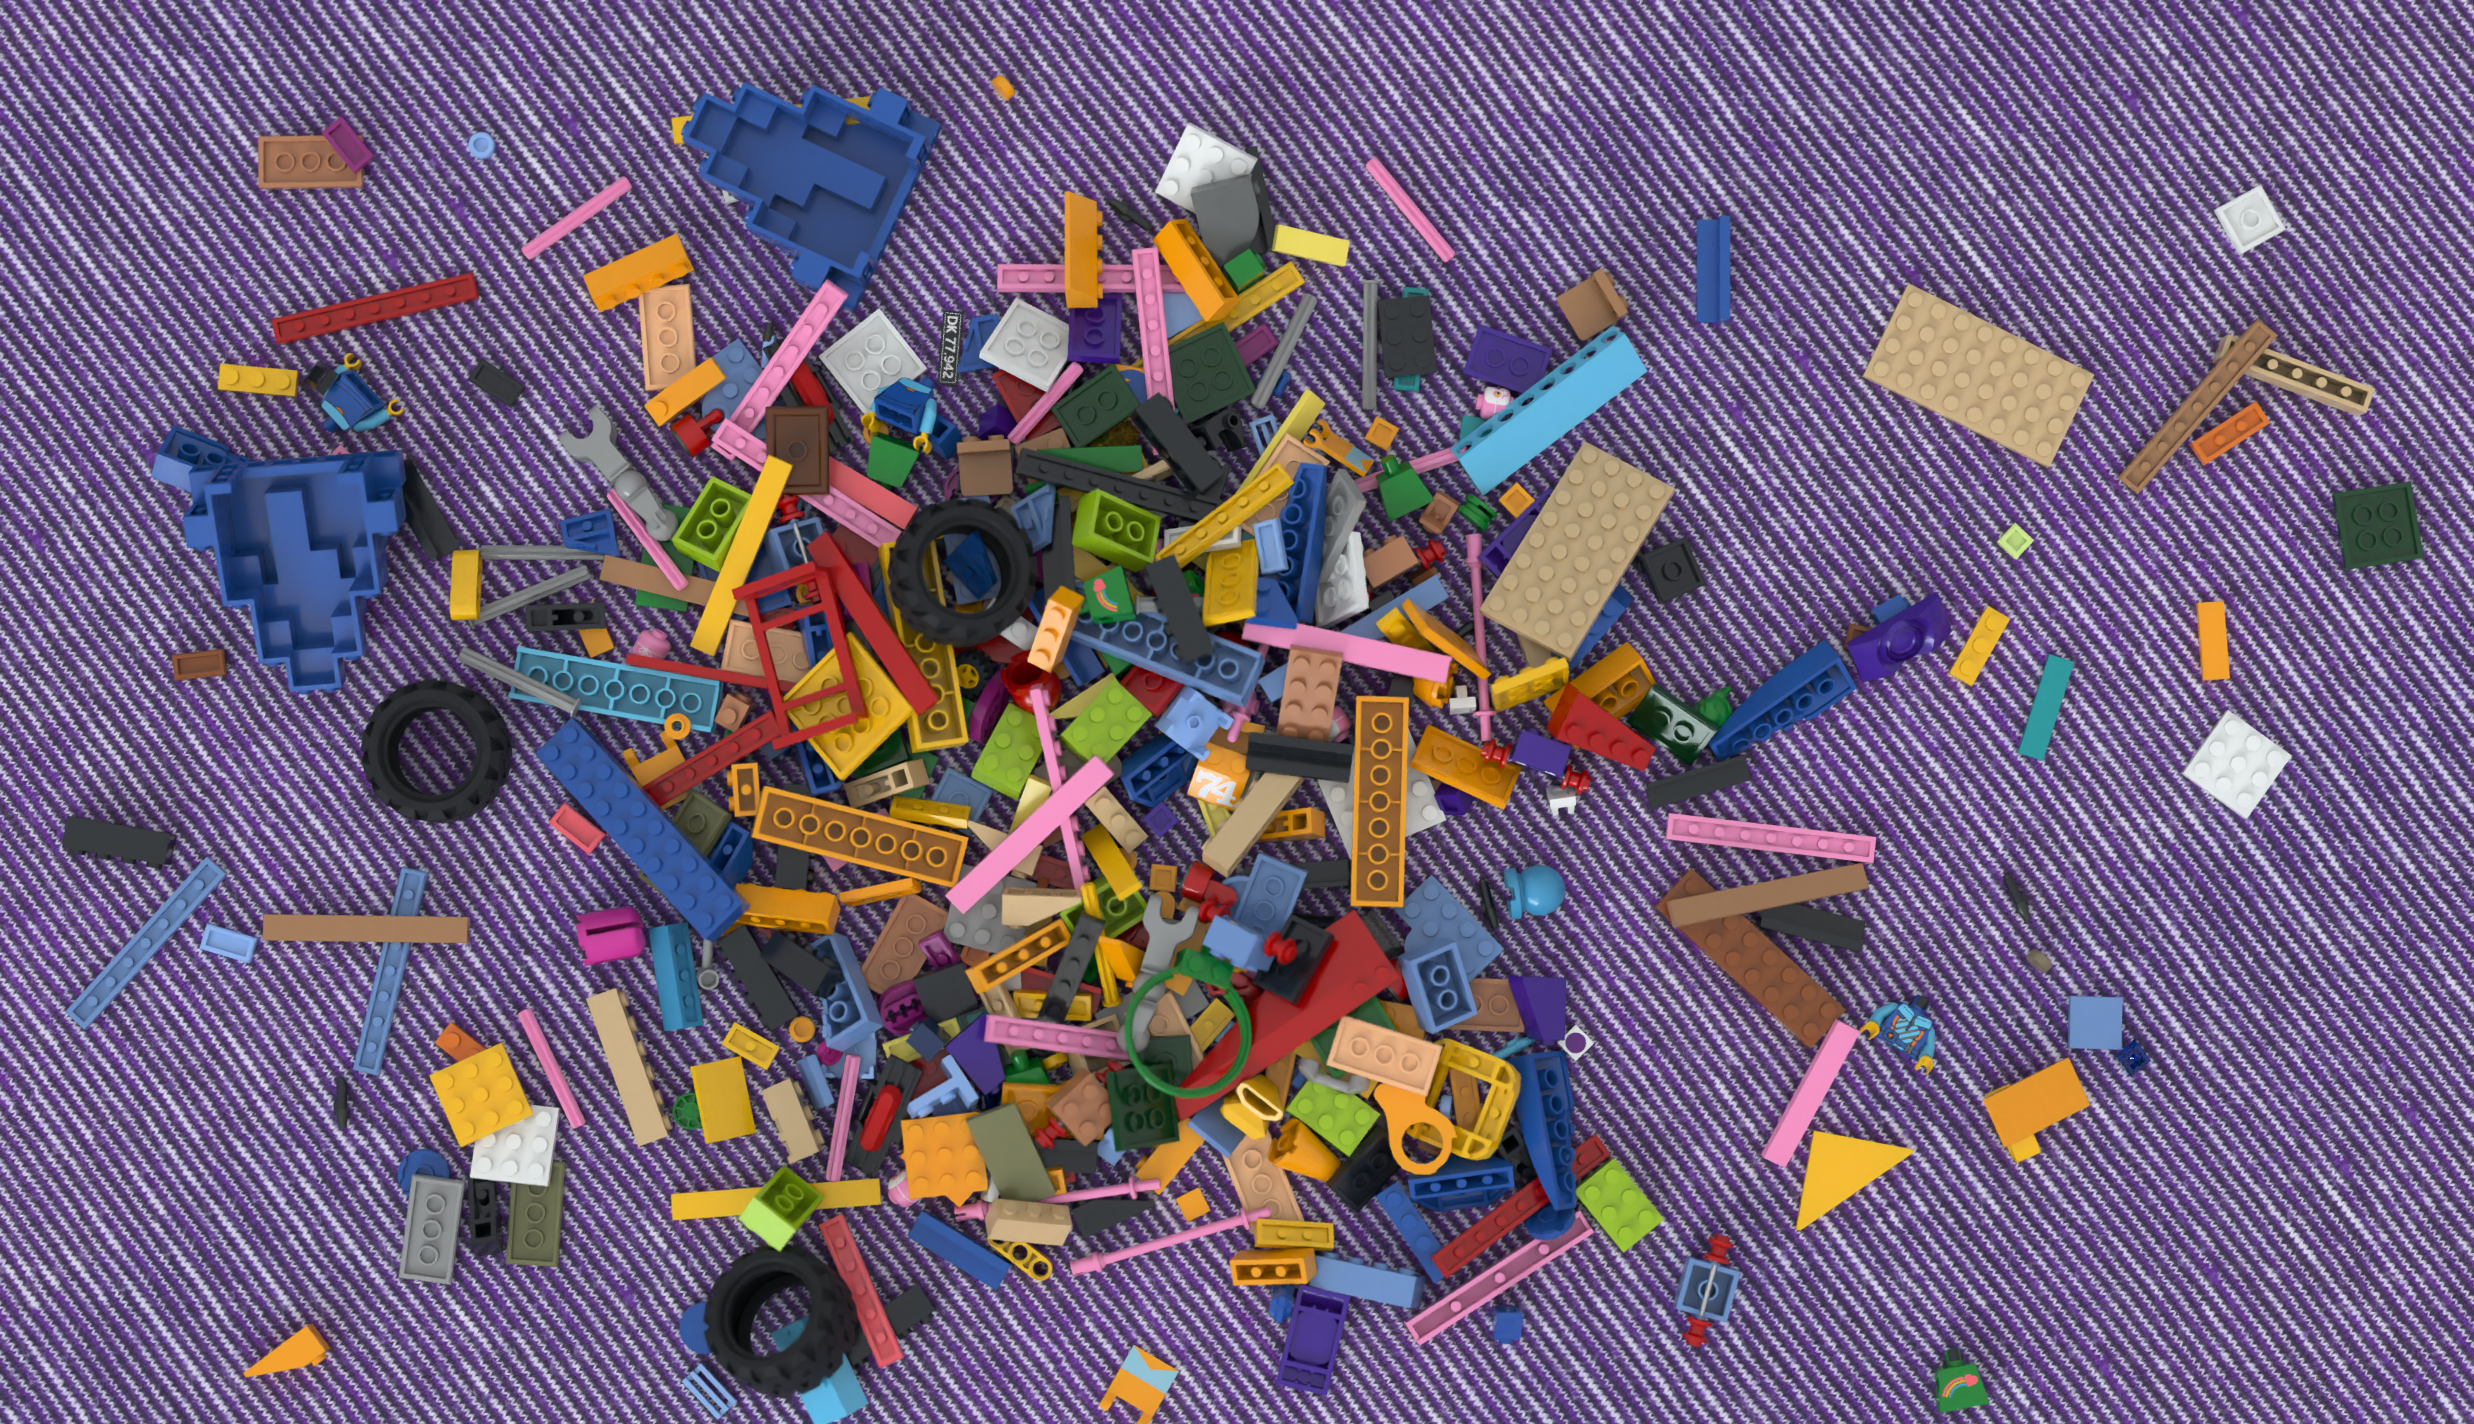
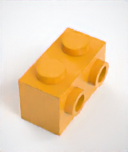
M758 763L732 764V770L727 771L728 786H733V796H729V811L735 812V817L756 816L760 801Z

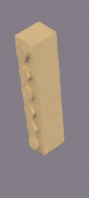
M2230 334L2221 338L2212 363L2217 364L2239 338ZM2267 348L2244 373L2247 376L2356 416L2367 413L2375 391L2373 387Z
M1264 773L1260 780L1256 778L1248 788L1249 794L1246 798H1240L1234 805V813L1229 819L1224 818L1217 828L1219 832L1213 839L1211 837L1208 838L1201 849L1203 851L1202 861L1228 879L1306 778Z
M614 988L586 998L638 1147L671 1135L670 1129H673V1124L668 1114L664 1115L661 1106L664 1104V1099L659 1089L656 1090L652 1080L656 1079L652 1066H647L644 1056L647 1055V1051L643 1041H638L635 1031L638 1030V1026L634 1016H629L626 1007L630 1004L625 991L621 992L620 988Z

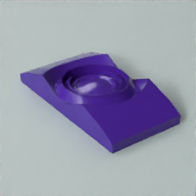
M1549 487L1477 557L1497 579H1499L1553 491Z
M1935 592L1849 641L1846 645L1859 678L1862 682L1892 675L1905 661L1917 655L1933 652L1949 636L1952 629L1940 596Z
M1299 1284L1276 1384L1327 1396L1350 1295L1320 1289L1308 1284Z

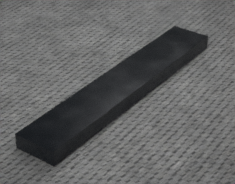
M1083 911L1081 912L1036 1021L1063 1025L1106 921ZM1027 1049V1051L1044 1058H1048L1051 1050Z

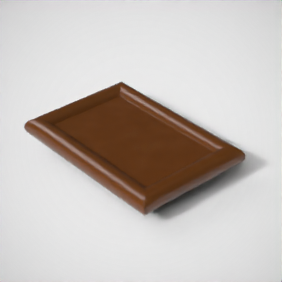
M765 406L766 460L768 455H772L794 465L782 495H830L828 406Z

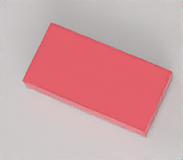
M564 802L549 821L552 826L589 855L607 835L567 802Z

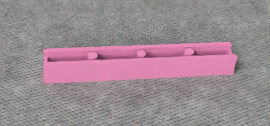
M1245 621L1242 640L1290 650L1292 644L1343 653V662L1439 683L1446 682L1449 663L1452 660L1450 656L1303 624H1297L1295 630L1247 624Z
M1579 1208L1575 1210L1576 1220L1565 1234L1546 1241L1535 1238L1528 1240L1405 1320L1404 1323L1416 1342L1421 1345L1593 1234V1229Z

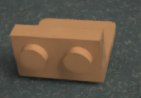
M1602 268L1594 272L1590 278L1557 298L1559 307L1581 341L1591 338L1625 318L1628 314L1627 308H1629L1625 297L1622 294H1617L1613 287L1616 285L1613 277L1609 272L1605 273Z
M1004 435L988 436L987 441H978V437L962 438V442L957 443L962 495L964 497L1012 493L1013 479L1010 440L1004 439Z

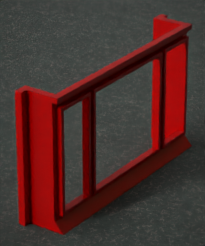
M811 561L732 589L734 600H743L746 603L781 737L772 739L774 750L858 723V720L869 718L829 567L817 566L816 561ZM816 578L822 600L821 603L763 623L757 602L758 598ZM825 611L843 683L784 703L765 631ZM846 691L852 713L792 733L787 715L788 710Z

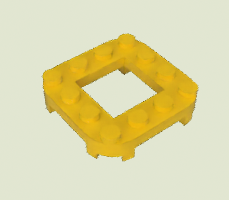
M1443 1038L1434 1042L1441 1045L1442 1050L1428 1095L1425 1097V1104L1434 1109L1450 1067L1491 1083L1490 1091L1474 1132L1453 1125L1457 1137L1452 1138L1451 1153L1470 1160L1488 1159L1500 1144L1520 1091L1521 1075L1512 1064L1503 1059L1460 1042ZM1419 1122L1407 1129V1133L1410 1136L1443 1148L1441 1133L1435 1126Z

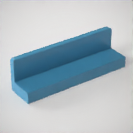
M688 922L649 928L664 1031L704 1025Z

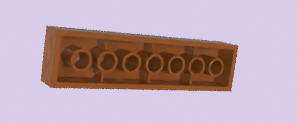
M1688 868L1653 907L1672 924L1667 907L1668 901L1716 892V890L1692 868ZM1742 914L1676 927L1806 1048L1811 1049L1829 1030L1835 1019H1839L1846 1011L1845 1008Z

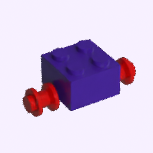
M1528 727L1525 731L1521 730L1518 732L1511 754H1509L1511 744H1507L1503 748L1496 745V740L1491 738L1490 743L1485 741L1480 754L1481 757H1484L1483 763L1488 764L1493 760L1499 762V768L1504 769L1506 761L1507 763L1512 762L1522 767L1559 778L1562 781L1560 789L1564 790L1567 786L1576 789V794L1578 795L1582 791L1587 792L1592 778L1587 776L1588 770L1584 769L1581 773L1573 771L1572 765L1568 764L1565 773L1563 772L1571 746L1566 745L1567 742L1558 740L1554 736L1550 737V739L1542 737L1541 731Z

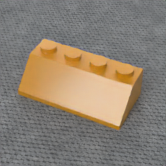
M1065 191L1067 308H1098V298H1103V283H1098V274H1103V259H1098V250H1103V235H1098V227L1103 226L1102 211L1097 210V201L1070 191Z
M1626 642L1569 683L1620 719L1638 706L1656 682L1643 658ZM1566 685L1543 701L1551 716Z

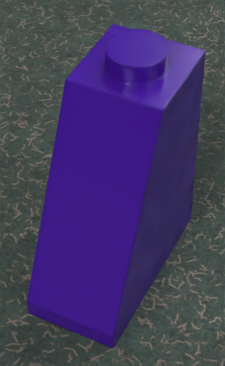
M1508 976V982L1528 1039L1539 1040V1045H1554L1555 1040H1565L1566 978Z
M982 1013L943 1047L952 1055L956 1063L982 1094L986 1096L988 1093L994 1095L1002 1088L1001 1082L1006 1078L996 1043L985 1041L987 1015Z

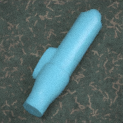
M1528 1036L1524 1038L1517 1037L1507 1042L1505 1048L1491 1055L1504 1060L1517 1052H1521L1536 1041L1528 1039Z

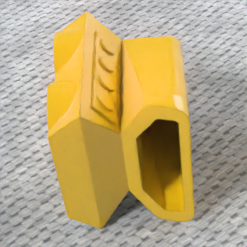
M1262 1074L1241 1082L1238 1087L1229 1091L1223 1099L1224 1104L1220 1107L1224 1118L1256 1140L1266 1136L1271 1120L1278 1121L1283 1115L1278 1087Z

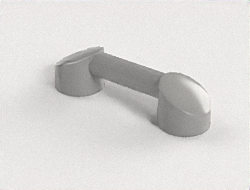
M703 938L702 966L698 969L696 978L703 989L711 990L719 983V975L712 968L714 942Z
M1307 1058L1300 1059L1298 1069L1312 1083H1318L1346 1094L1361 1093L1369 1088L1370 1080L1366 1077L1352 1074L1349 1081L1345 1082L1318 1073L1320 1068L1318 1062Z

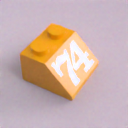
M1207 742L1204 747L1211 752L1204 762L1199 759L1187 795L1234 812L1233 807L1241 798L1250 771L1246 770L1247 756Z

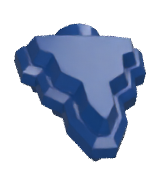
M1272 1284L1269 1315L1274 1318L1275 1322L1281 1323L1284 1319L1290 1317L1293 1305L1294 1284Z

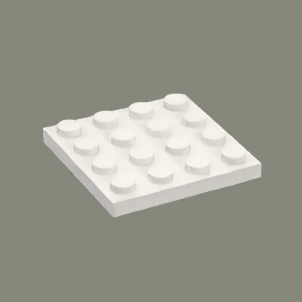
M1409 729L1405 837L1446 821L1445 815L1440 810L1434 797L1435 791L1428 775L1409 767L1417 749ZM1354 748L1348 783L1317 779L1350 860L1352 854Z

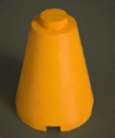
M1296 1118L1288 1120L1280 1128V1131L1283 1132L1279 1139L1274 1137L1268 1151V1161L1274 1166L1326 1182L1341 1166L1339 1158L1302 1121Z

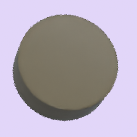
M2032 949L2026 955L2029 963L2042 973H2047L2052 967L2051 961L2037 949Z

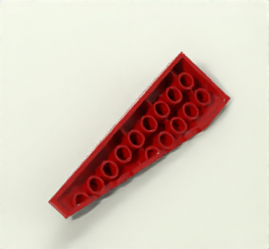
M1355 909L1324 929L1334 935L1335 938L1297 1005L1265 990L1247 1009L1251 1021L1252 1040L1247 1061L1238 1076L1225 1088L1205 1097L1181 1098L1175 1096L1176 1113L1181 1121L1233 1090L1241 1082L1250 1079L1400 978L1398 972ZM1238 1020L1227 1034L1219 1040L1210 1053L1202 1059L1193 1072L1178 1086L1179 1088L1195 1089L1205 1087L1216 1082L1228 1072L1236 1060L1241 1043Z

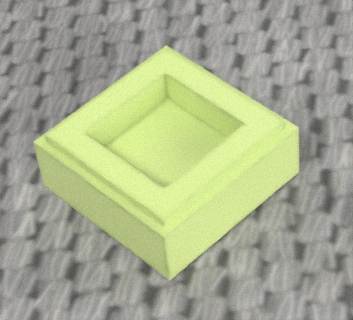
M2014 523L1996 543L2016 560L2034 540L2020 526Z

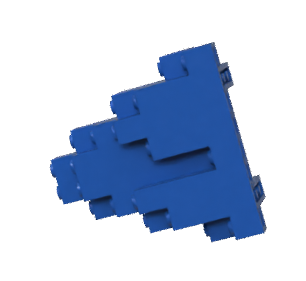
M746 82L743 83L741 88H736L732 97L733 105L704 92L702 98L698 97L692 109L695 113L691 121H686L681 135H683L682 140L686 145L709 155L708 158H703L699 166L700 178L715 187L731 193L733 198L752 206L748 209L744 221L747 222L746 228L751 235L779 247L782 252L795 257L790 271L792 272L791 277L796 284L818 293L824 282L828 279L849 294L841 307L855 313L942 130L941 123L913 111L909 100L881 87L877 93H872L867 105L870 107L869 110L815 85H811L810 90L806 89L800 99L801 108ZM849 118L859 122L858 124L846 125Z
M402 450L193 466L188 473L193 504L182 517L187 548H195L197 551L208 550L212 546L214 547L223 606L241 609L249 604L258 663L274 667L285 662L289 692L298 691V694H308L319 689H324V692L339 690L346 681L343 657L346 660L359 659L368 648L363 620L368 611L366 598H374L381 594L389 580L385 547L389 542L388 536L395 534V531L399 530L406 518L402 486L406 481Z

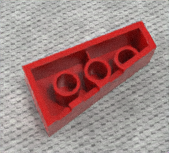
M1569 682L1546 727L1558 740L1644 772L1656 749L1643 736Z

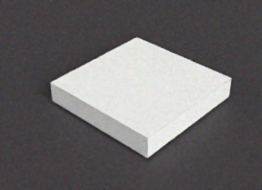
M2261 185L2214 210L2238 255L2286 230Z

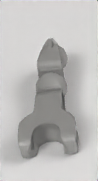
M593 406L588 411V415L591 417L594 426L592 433L588 437L577 439L569 431L565 430L558 435V439L577 461L595 463L610 483L615 486L617 496L622 501L627 502L646 521L647 532L653 539L659 541L672 540L678 530V518L671 510L663 507L658 497L647 486L645 477L640 472L635 471L616 447V426L598 406Z
M1155 893L1151 895L1143 916V923L1149 932L1150 939L1140 969L1143 972L1137 975L1133 981L1132 989L1134 995L1145 981L1155 974L1170 968L1176 947L1194 935L1198 922V907H1189L1181 922L1168 924L1161 917V907L1163 904L1161 896ZM1165 981L1149 990L1137 1007L1132 1030L1137 1053H1141L1149 1044L1150 1034L1148 1027L1158 1007L1156 1002L1165 993ZM1124 1023L1120 1026L1116 1039L1122 1051L1128 1053Z

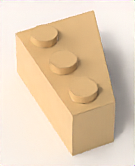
M792 1077L761 1091L771 1118L775 1121L780 1133L778 1135L780 1141L785 1144L789 1153L787 1157L789 1164L824 1149L822 1146L825 1143L824 1136L819 1128L815 1130L812 1123L815 1116L810 1105L805 1106L801 1098L804 1095V1091L799 1081L794 1082Z

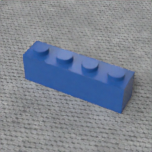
M1393 1181L1377 1192L1375 1196L1435 1284L1444 1277L1430 1257L1442 1247L1398 1181Z

